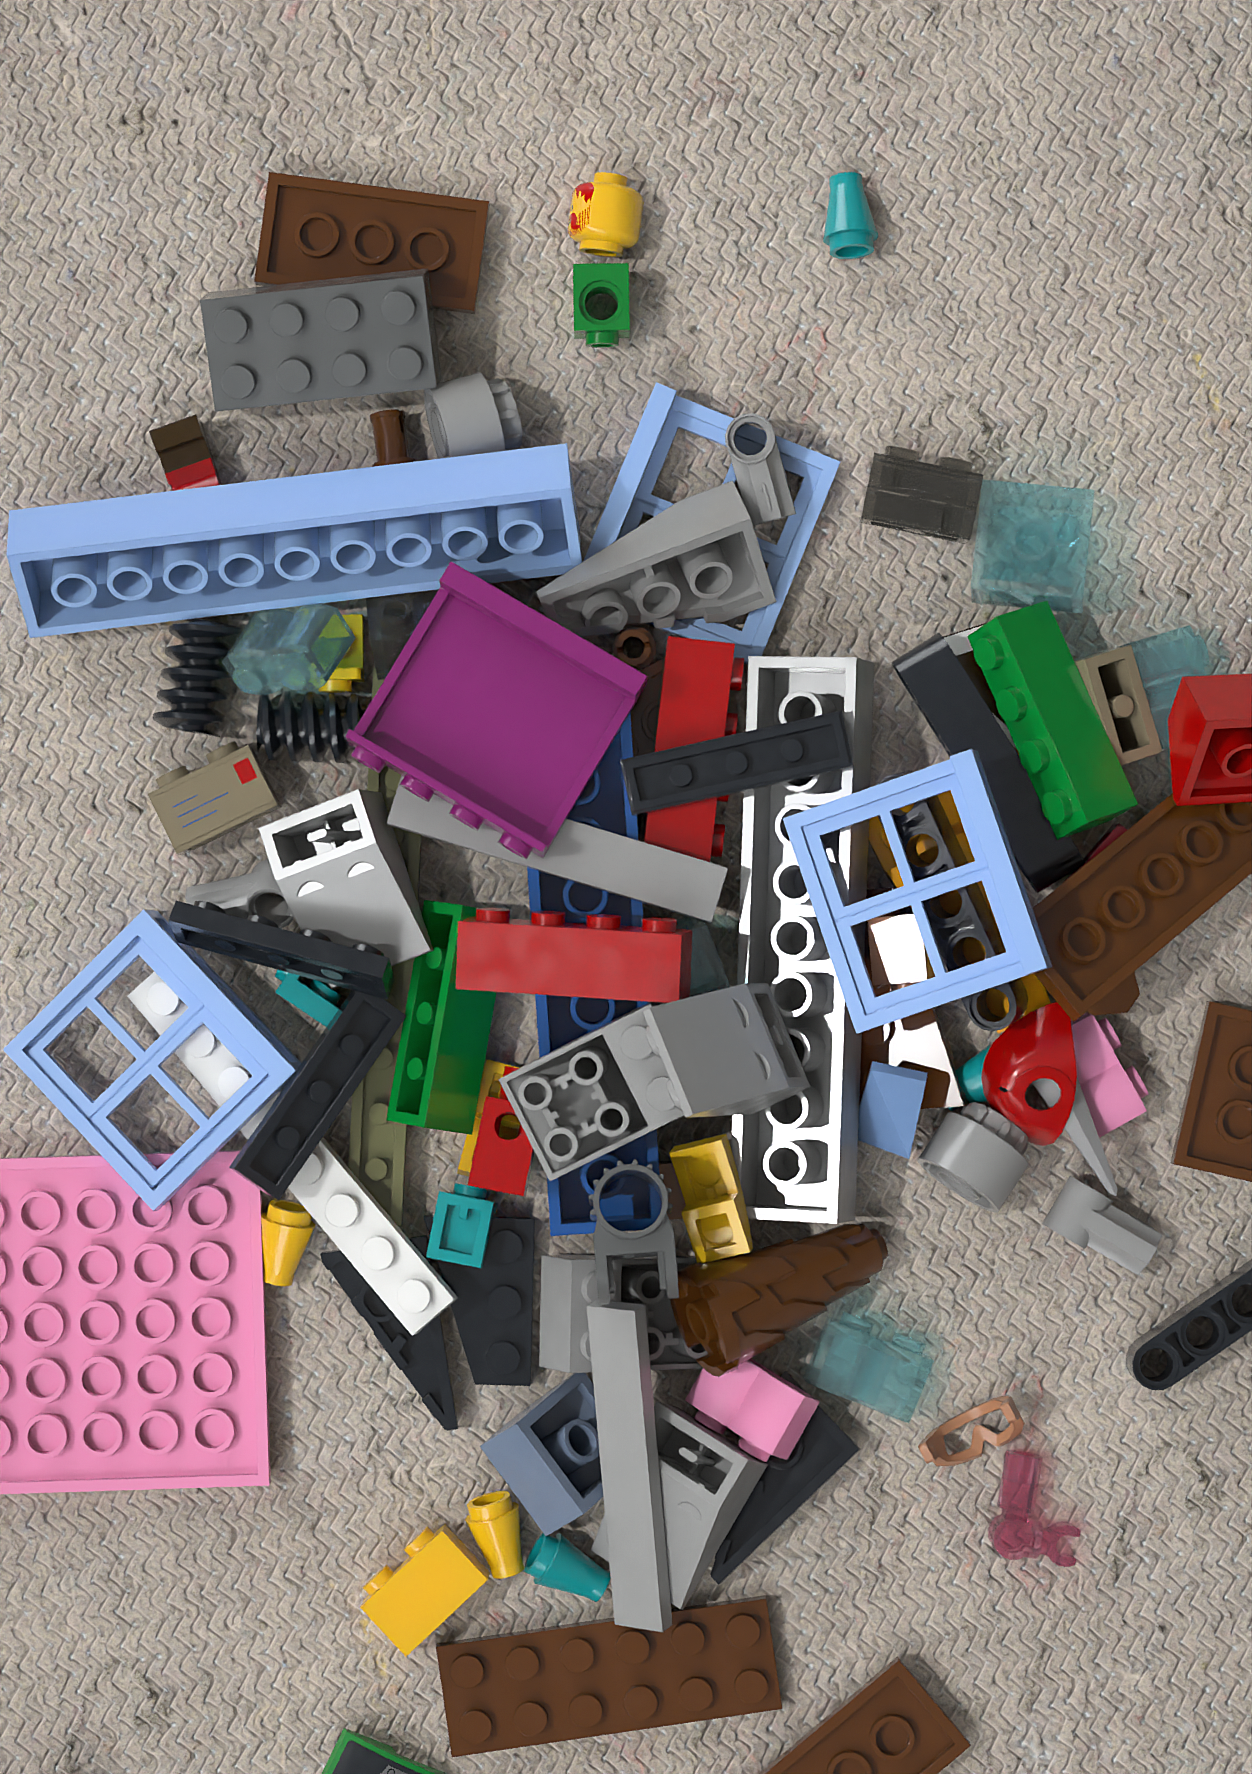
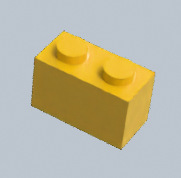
M446 1524L435 1533L427 1526L403 1549L410 1556L394 1572L388 1565H385L363 1586V1589L369 1595L363 1600L360 1608L405 1657L488 1580L490 1575L489 1570Z

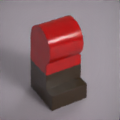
M196 414L149 431L168 484L173 491L222 485L202 421Z

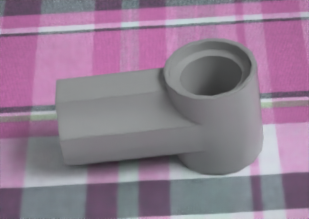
M754 413L742 414L734 418L728 425L725 443L730 454L742 501L753 526L796 514L777 445L776 434L770 422L763 416ZM746 424L761 426L767 435L765 447L755 455L743 454L735 445L737 431Z
M269 859L259 862L249 874L191 886L186 889L185 899L188 904L194 905L195 901L210 902L221 907L226 914L246 919L249 915L262 916L275 922L280 929L288 926L294 919L275 881ZM273 892V893H277V894H279V895H278V896H272V895H269V894H266V893Z
M1070 1176L1042 1224L1084 1249L1087 1246L1091 1247L1139 1276L1156 1252L1162 1234L1131 1214L1128 1215L1111 1205L1113 1202L1111 1199Z

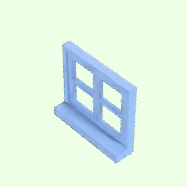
M656 382L584 561L636 529L643 514L655 517L674 505V503L652 495V491L678 428L726 447L725 434L728 425L734 418L677 396V390ZM749 424L742 426L735 436L737 449L746 455H755L761 452L767 442L766 432ZM776 436V441L784 470L804 479L794 501L796 514L788 516L777 545L757 537L763 560L769 564L767 573L776 602L749 612L742 631L720 622L706 623L703 617L674 620V627L658 628L681 638L734 643V657L744 658V663L747 665L748 656H762L840 465L838 460L779 436ZM732 462L723 484L730 481L735 483L736 481ZM653 622L646 623L648 625L655 627Z
M969 749L950 756V759L783 818L856 1034L1052 967L978 751ZM951 790L975 861L916 882L891 811ZM880 815L904 886L845 906L821 836ZM982 881L1006 953L947 973L922 901ZM911 906L935 977L876 997L852 926Z
M143 909L3 1049L153 1211L159 1210L232 1137L286 1086L301 1065V1062L191 946L176 941L170 923L158 911ZM139 957L188 1006V1009L147 1050L97 999ZM87 1008L100 1019L137 1059L95 1101L46 1050ZM203 1023L252 1074V1077L210 1118L161 1067ZM151 1075L200 1126L158 1169L109 1118Z

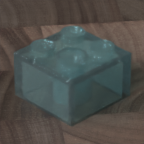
M982 479L970 588L972 603L1024 608L1047 600L1052 611L1083 613L1095 490Z

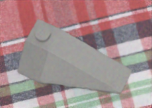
M733 481L678 501L536 591L545 617L580 637L619 633L625 625L653 622L656 629L674 627V620L703 617L706 623L725 622L776 602L751 518Z

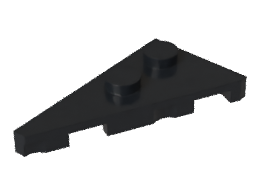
M428 1236L408 1238L432 1266L431 1258H426L429 1244ZM340 1249L322 1252L320 1255L323 1265L327 1270H330L350 1298V1302L374 1331L375 1337L421 1396L422 1402L433 1417L439 1421L444 1430L458 1429L440 1314L420 1332L412 1336Z
M788 1371L780 1375V1377L805 1391ZM820 1405L817 1406L788 1459L785 1460L770 1455L767 1462H765L768 1464L715 1555V1562L710 1575L718 1585L731 1575L861 1450Z

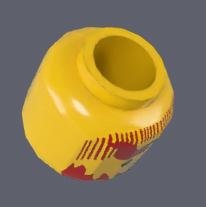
M597 172L594 175V182L581 183L574 189L571 200L568 234L573 240L580 243L579 250L581 252L602 257H622L624 249L631 248L638 242L644 200L638 191L627 187L628 178L626 176Z

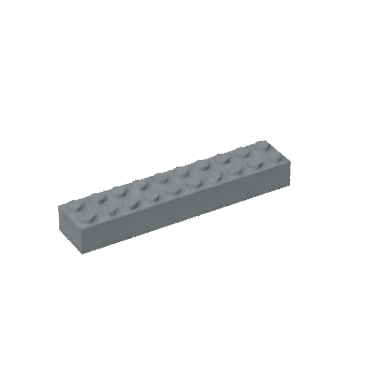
M748 656L746 732L842 711L854 765L853 768L744 792L737 985L768 983L810 1085L809 1088L754 1114L732 1115L731 1150L740 1179L748 1219L835 1224L855 1220L862 1032L856 1034L783 818L870 788L875 663L857 657ZM869 819L821 836L845 906L866 900ZM866 921L852 926L863 960Z

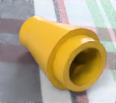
M272 1200L269 1202L268 1211L261 1214L263 1282L277 1286H291L293 1284L295 1271L316 1226L311 1221L312 1216L300 1203Z
M508 1491L486 1493L467 1503L469 1515H467L465 1521L490 1566L492 1577L502 1579L522 1572L524 1564L521 1554L519 1504L512 1502Z

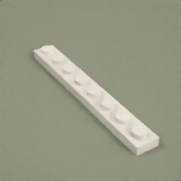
M155 971L127 995L160 1036L188 1009V1006ZM204 1023L174 1052L220 1107L252 1077V1074ZM283 1089L240 1130L247 1140ZM322 1138L288 1188L412 1336L416 1335L458 1297L327 1141Z

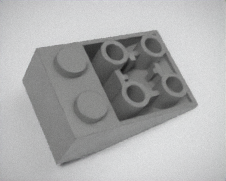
M357 789L259 827L258 829L275 881L301 930L309 929L320 932L329 937L332 943L351 948L354 944L372 946L383 952L385 957L390 959L391 966L434 951L393 826L387 824L389 814L381 792ZM329 984L331 988L337 987L336 985Z
M745 983L643 1010L648 1024L646 1028L648 1043L653 1052L662 1058L670 1078L667 1082L669 1095L675 1106L684 1112L686 1118L754 1114L810 1087L768 983Z
M648 1002L498 1079L549 1181L684 1115V1112L675 1106L669 1095L667 1082L670 1078L662 1058L653 1052L646 1037L648 1024L643 1010L660 1005L659 1002Z
M595 1254L541 1255L539 1367L567 1373L592 1372L586 1305L598 1300ZM658 1256L612 1260L615 1293L610 1294V1301L645 1305L650 1369H703L696 1359L708 1353L701 1343L690 1348L687 1347L677 1326L670 1299H667L666 1289H660ZM676 1256L677 1271L697 1263L696 1257Z
M656 1402L654 1415L670 1601L679 1609H684L768 1464L742 1450L737 1444L703 1425L679 1407ZM604 1514L591 1551L609 1562Z

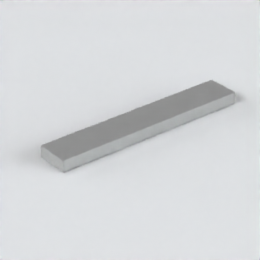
M401 775L387 820V824L712 923L728 871L726 867L566 819L544 858L531 852L526 860L500 845L498 840L502 834L482 823L477 831L452 817L449 812L453 805L435 794L427 802L403 788L400 783L404 776Z
M595 1300L586 1305L614 1621L615 1625L663 1632L673 1624L645 1305L610 1301V1304L599 1305V1300Z

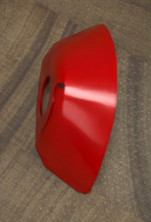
M1057 1002L1036 1009L1010 1025L992 1043L985 1056L982 1069L983 1092L991 1109L1014 1123L1027 1135V1141L1036 1145H1050L1057 1140L1070 1117L1075 1100L1077 1070L1071 1018ZM1051 1079L1060 1088V1097L1054 1106L1038 1110L1028 1105L1025 1100L1027 1087L1035 1080ZM999 1087L1006 1088L1008 1091L1003 1092L999 1089Z

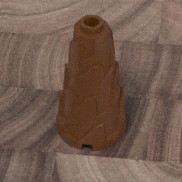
M843 1224L797 1241L788 1239L747 1254L727 1257L701 1264V1262L694 1263L677 1271L679 1298L670 1299L677 1326L688 1348L701 1343L707 1351V1355L696 1359V1361L708 1373L720 1377L738 1369V1366L743 1362L786 1339V1333L828 1311L826 1306L870 1283L869 1278L882 1271L883 1260L888 1256L887 1246L877 1229H868L863 1224Z

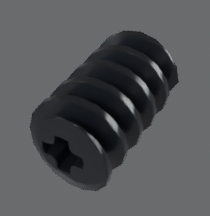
M196 618L187 619V622L169 626V633L183 641V644L165 648V655L178 662L179 666L161 670L162 678L174 684L175 688L157 692V698L169 705L171 710L154 713L153 720L169 729L220 737L207 729L208 724L225 720V715L212 708L211 703L227 700L229 693L217 687L215 681L231 678L233 671L219 664V659L236 656L237 654L235 648L223 642V637L240 634L241 628Z
M262 690L259 696L257 711V751L259 752L261 745H264L268 759L277 761L284 745H286L291 761L299 762L306 746H308L313 762H322L328 747H331L335 762L344 763L350 748L355 749V747L348 744L345 736L349 729L354 731L366 710L361 709L357 694H350L345 708L339 709L334 693H328L323 707L317 708L312 692H306L301 706L295 707L290 691H284L277 707L272 706L268 691Z

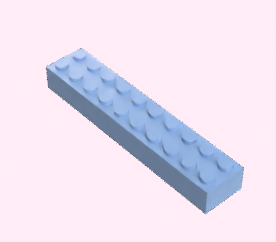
M567 443L9 510L7 559L30 638L437 590L441 587L439 580L450 562L457 564L487 583L563 575L583 562L580 526Z

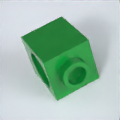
M629 263L573 264L574 339H585V346L592 348L619 346V338H630ZM596 294H607L616 301L618 308L612 317L598 320L588 314L585 308L586 303Z

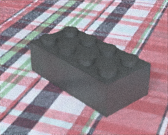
M428 268L208 292L200 299L215 412L437 388L438 383L442 379Z

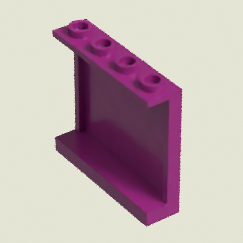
M450 562L439 580L441 587L354 731L349 729L345 737L348 744L355 747L351 756L378 773L382 771L384 766H387L404 776L400 785L427 802L435 794L452 804L453 807L449 814L470 828L478 831L482 823L501 833L502 835L498 843L514 854L527 860L531 852L544 858L646 687L647 676L457 564Z

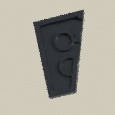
M424 1215L429 1236L434 1215ZM493 1217L483 1268L437 1260L442 1279L458 1297L451 1304V1308L475 1385L531 1386L535 1218Z

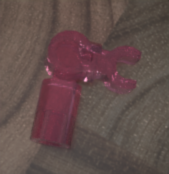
M1006 1450L997 1506L1002 1508V1513L996 1516L989 1525L988 1540L991 1546L1002 1557L1009 1560H1019L1023 1557L1037 1559L1040 1554H1043L1058 1566H1074L1076 1558L1071 1554L1059 1553L1056 1544L1065 1535L1080 1537L1081 1530L1070 1522L1061 1521L1053 1523L1048 1528H1043L1041 1521L1027 1519L1028 1513H1034L1043 1457L1029 1452Z

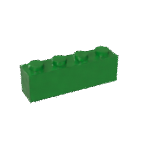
M1047 600L996 616L967 636L973 649L975 660L983 671L995 698L998 712L1007 725L1018 750L1021 764L1030 777L1042 804L1043 813L1050 822L1057 840L1107 823L1138 805Z
M424 900L422 917L434 951L414 958L405 1009L406 1018L402 1026L387 1121L469 1135L473 1133L497 993L493 991L456 989L458 921L472 916L476 917L475 907Z

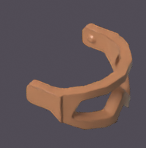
M999 1396L974 1406L934 1428L920 1442L918 1448L927 1464L933 1462L936 1466H955L981 1457L984 1441L999 1447L1009 1443L1021 1434L1025 1422L1012 1397ZM997 1409L1002 1411L1010 1424L1006 1430L996 1434L984 1426L975 1425L970 1448L948 1455L944 1442L946 1434Z

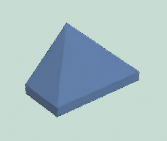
M872 1061L859 1105L858 1141L909 1159L925 1090L927 1073Z

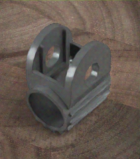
M636 1159L633 1160L632 1164L625 1165L618 1161L617 1167L611 1170L604 1168V1176L600 1181H593L595 1192L589 1195V1204L594 1206V1209L590 1211V1219L596 1221L593 1241L599 1305L610 1304V1294L615 1293L612 1260L658 1256L660 1289H666L667 1299L679 1298L674 1229L667 1215L671 1214L673 1205L668 1203L672 1190L665 1187L663 1174L658 1176L652 1171V1164L644 1167L638 1165ZM623 1177H638L647 1181L655 1188L661 1200V1212L656 1221L648 1228L639 1232L629 1233L613 1228L607 1223L600 1211V1200L605 1189L612 1182Z

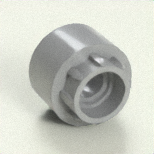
M478 372L440 382L437 388L424 389L425 411L438 459L516 450L522 445V428L513 394L505 381L499 378L486 381L483 374Z
M973 1102L964 1106L960 1114L947 1113L917 1161L926 1172L954 1193L985 1210L998 1213L1029 1165L1023 1157L1024 1152L1028 1148V1137L1019 1127L1001 1114L982 1104Z

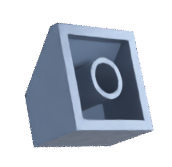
M586 1373L571 1374L512 1418L480 1445V1448L545 1536L582 1516L603 1497L594 1386Z

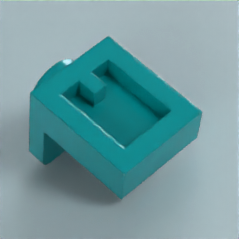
M277 970L274 977L282 981L275 993L327 1027L340 1008L337 1003L342 995L324 982L313 979L308 985L301 980L303 976Z
M455 1183L453 1194L439 1191L426 1258L483 1268L493 1213L496 1214L498 1206L496 1202L485 1200L487 1189Z

